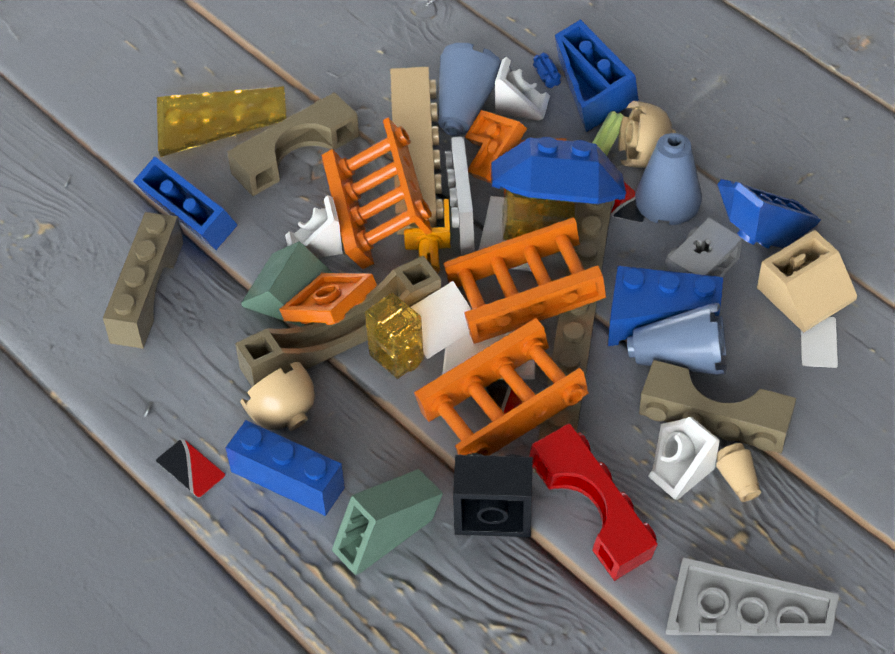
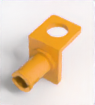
M444 199L445 227L431 228L432 233L428 235L420 228L404 229L405 249L418 250L419 257L424 256L431 263L437 274L440 272L439 249L451 248L449 199Z

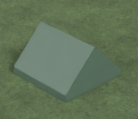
M300 241L271 254L242 300V307L284 321L279 309L321 273L333 272ZM289 322V323H292V324H295V325H298V326H305V325H306V324H301L300 322Z

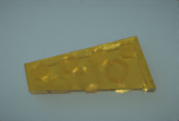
M284 86L157 97L158 152L160 157L287 119Z

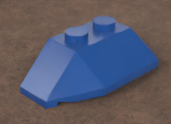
M529 137L491 162L492 187L498 189L505 188L512 193L525 197L600 204L611 202L615 199L622 200L626 196L623 174L597 144L584 140L563 141L551 137Z
M721 179L717 184L730 222L740 229L737 234L752 245H755L757 242L768 249L770 246L784 249L817 226L821 221L820 218L796 200L775 195L739 182L734 183L733 181Z

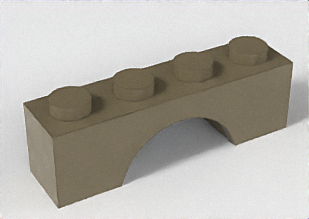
M334 92L227 151L231 174L252 196H255L280 181L279 164L291 151L305 146H320L336 150L359 137L357 113Z
M150 212L144 213L103 316L110 344L144 348L154 322V299L160 275L165 267L174 268L183 245L178 216Z
M653 360L641 392L639 414L647 416L654 421L665 422L693 417L713 435L719 436L726 441H737L755 446L762 451H773L782 454L797 398L760 388L753 396L741 402H717L705 397L694 387L690 379L689 369Z

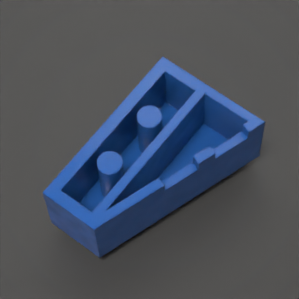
M581 19L555 34L559 61L586 132L604 122L609 112L615 111L619 113L627 108L628 104L632 101L639 100L634 73Z
M617 266L608 346L619 345L620 340H627V337L633 336L635 328L712 303H719L721 307L723 277ZM720 310L718 312H714L715 316H719Z

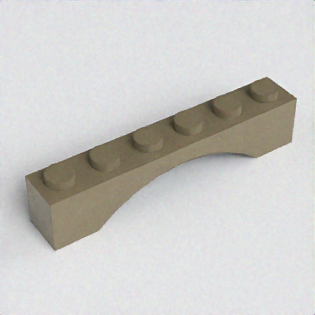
M424 256L414 259L393 269L378 286L366 295V299L350 309L345 314V318L339 323L333 325L313 323L287 329L266 328L236 342L235 346L240 370L251 387H253L263 378L280 368L285 374L294 370L290 365L294 362H301L305 370L403 324L404 322L398 314L441 288V278Z

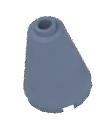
M470 43L448 45L440 56L438 124L446 134L451 136H460L469 131L495 87V80L501 65L499 57L486 48L483 49V53L473 50L474 44Z
M669 133L659 138L636 188V206L640 213L652 222L658 223V219L669 221V225L687 222L697 215L702 202V193L692 146L689 139L681 134Z
M708 304L635 328L633 336L627 337L629 358H635L638 365L651 366L653 360L687 368L689 372L725 375L727 365L719 364L722 362L721 356H726L723 317L715 316L714 313L720 310V304Z

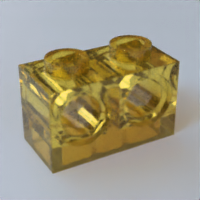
M391 292L366 310L365 318L369 355L396 379H399L407 372L414 371L424 360L421 316Z

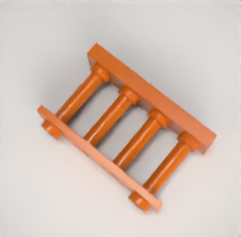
M389 117L383 120L387 138L349 159L346 157L342 159L333 149L321 155L331 197L334 199L345 253L362 270L374 264L371 249L374 248L373 244L402 228L415 223L426 235L432 233L428 219L432 217V213L422 197L408 148L411 140L406 130L402 126L397 127ZM389 151L392 152L393 162L361 180L353 182L352 176L355 175V170ZM398 174L400 186L362 207L359 206L358 200L361 199V194ZM405 199L407 211L366 232L365 224L368 218Z
M574 217L443 263L448 283L454 281L457 287L463 286L472 310L464 312L473 344L516 330L534 318L541 321L606 298L603 274L599 266L597 265L585 270L574 249V246L580 245ZM561 252L571 275L551 281L541 258ZM528 263L538 286L519 293L509 273V269ZM495 274L505 298L485 304L476 281Z
M534 318L415 391L414 394L420 411L428 422L438 416H442L461 440V442L455 445L458 455L479 453L484 456H490L568 406L577 404L589 392L585 375L581 368L566 376L545 352L549 348L545 329L539 320ZM532 359L554 383L536 395L514 370ZM500 378L505 380L523 402L506 414H504L484 389ZM469 397H473L492 421L475 433L472 432L453 408Z

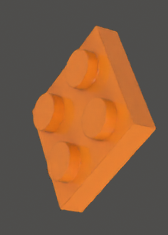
M321 273L279 310L284 321L300 322L301 324L314 322L333 325L342 321L345 318V314L355 305L362 303L366 299V295L377 284L373 274Z

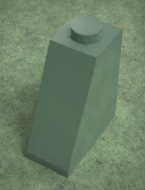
M417 469L352 495L332 551L355 575L362 573L432 521L443 492Z

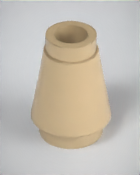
M742 443L731 444L721 449L717 453L718 462L716 467L740 501L746 502L758 497L761 494L751 451L745 449Z

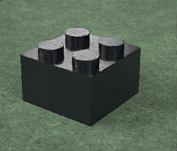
M479 453L455 455L453 485L455 535L531 537L533 457H522L516 454L484 456Z

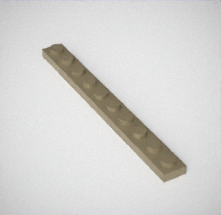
M613 201L600 204L578 202L575 220L580 245L574 246V249L585 270L598 265L602 272ZM567 266L566 276H569L571 273ZM597 301L559 314L552 360L566 376L581 368L586 379ZM549 378L547 388L554 384ZM582 399L577 404L568 406L541 423L538 440L569 423L577 432Z

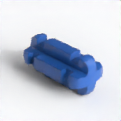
M544 52L540 55H535L533 66L537 68L536 71L545 83V86L552 88L553 86L560 85L561 74L558 72L553 61L548 58L549 55Z

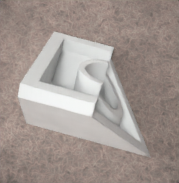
M505 57L501 61L495 80V114L542 120L546 113L550 95L547 92L540 94L534 88L537 86V83L531 85L527 83L522 77L521 69L511 71L509 68L511 60Z
M327 195L324 198L325 209L315 207L312 218L308 222H298L301 228L295 233L289 231L285 235L287 246L300 241L317 258L343 254L340 225L333 197Z
M693 417L661 424L653 469L648 477L673 499L678 500L715 469L720 440Z

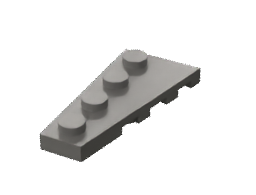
M451 137V151H445L452 228H458L460 256L475 252L473 208L464 137Z
M683 557L665 635L831 636L839 594Z

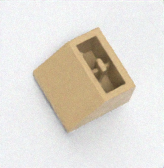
M816 230L761 263L757 289L803 333L857 300V293L839 251Z

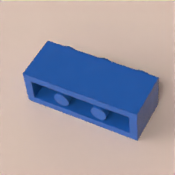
M155 156L133 180L152 201L170 215L178 216L180 223L215 250L219 248L238 225L222 207Z
M247 420L244 421L225 447L232 473L324 516L328 514L345 488L342 463Z

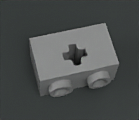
M708 218L700 227L696 226L690 231L686 241L679 248L674 247L669 252L665 260L667 271L723 277L740 259L743 239L738 234Z

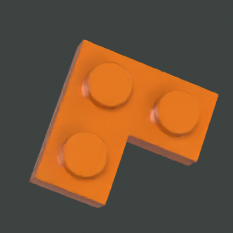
M481 110L465 136L472 144L481 146L468 167V173L474 178L492 184L491 162L519 145L527 127L519 121Z

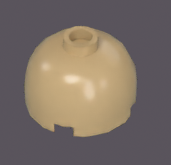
M632 101L627 106V108L632 109L630 116H623L621 121L618 149L619 151H626L627 160L620 161L624 166L646 168L659 138L665 134L676 133V131L672 129L667 113L660 107L646 102Z
M301 362L291 363L290 365L294 370L286 374L281 368L269 374L247 392L251 398L249 401L241 399V405L257 425L267 430H280L288 427L290 431H293L308 420L305 414L313 406L315 391L313 382Z

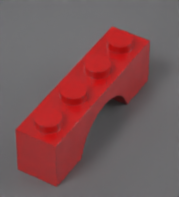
M569 423L532 444L529 457H533V468L549 490L565 488L578 491L587 496L597 507L602 520V529L597 535L592 551L614 581L652 559L658 545L654 530L648 523H642L634 512V505L630 497L625 492L618 490L612 482V475L608 467L603 462L596 460L591 453L588 440L582 433H577Z

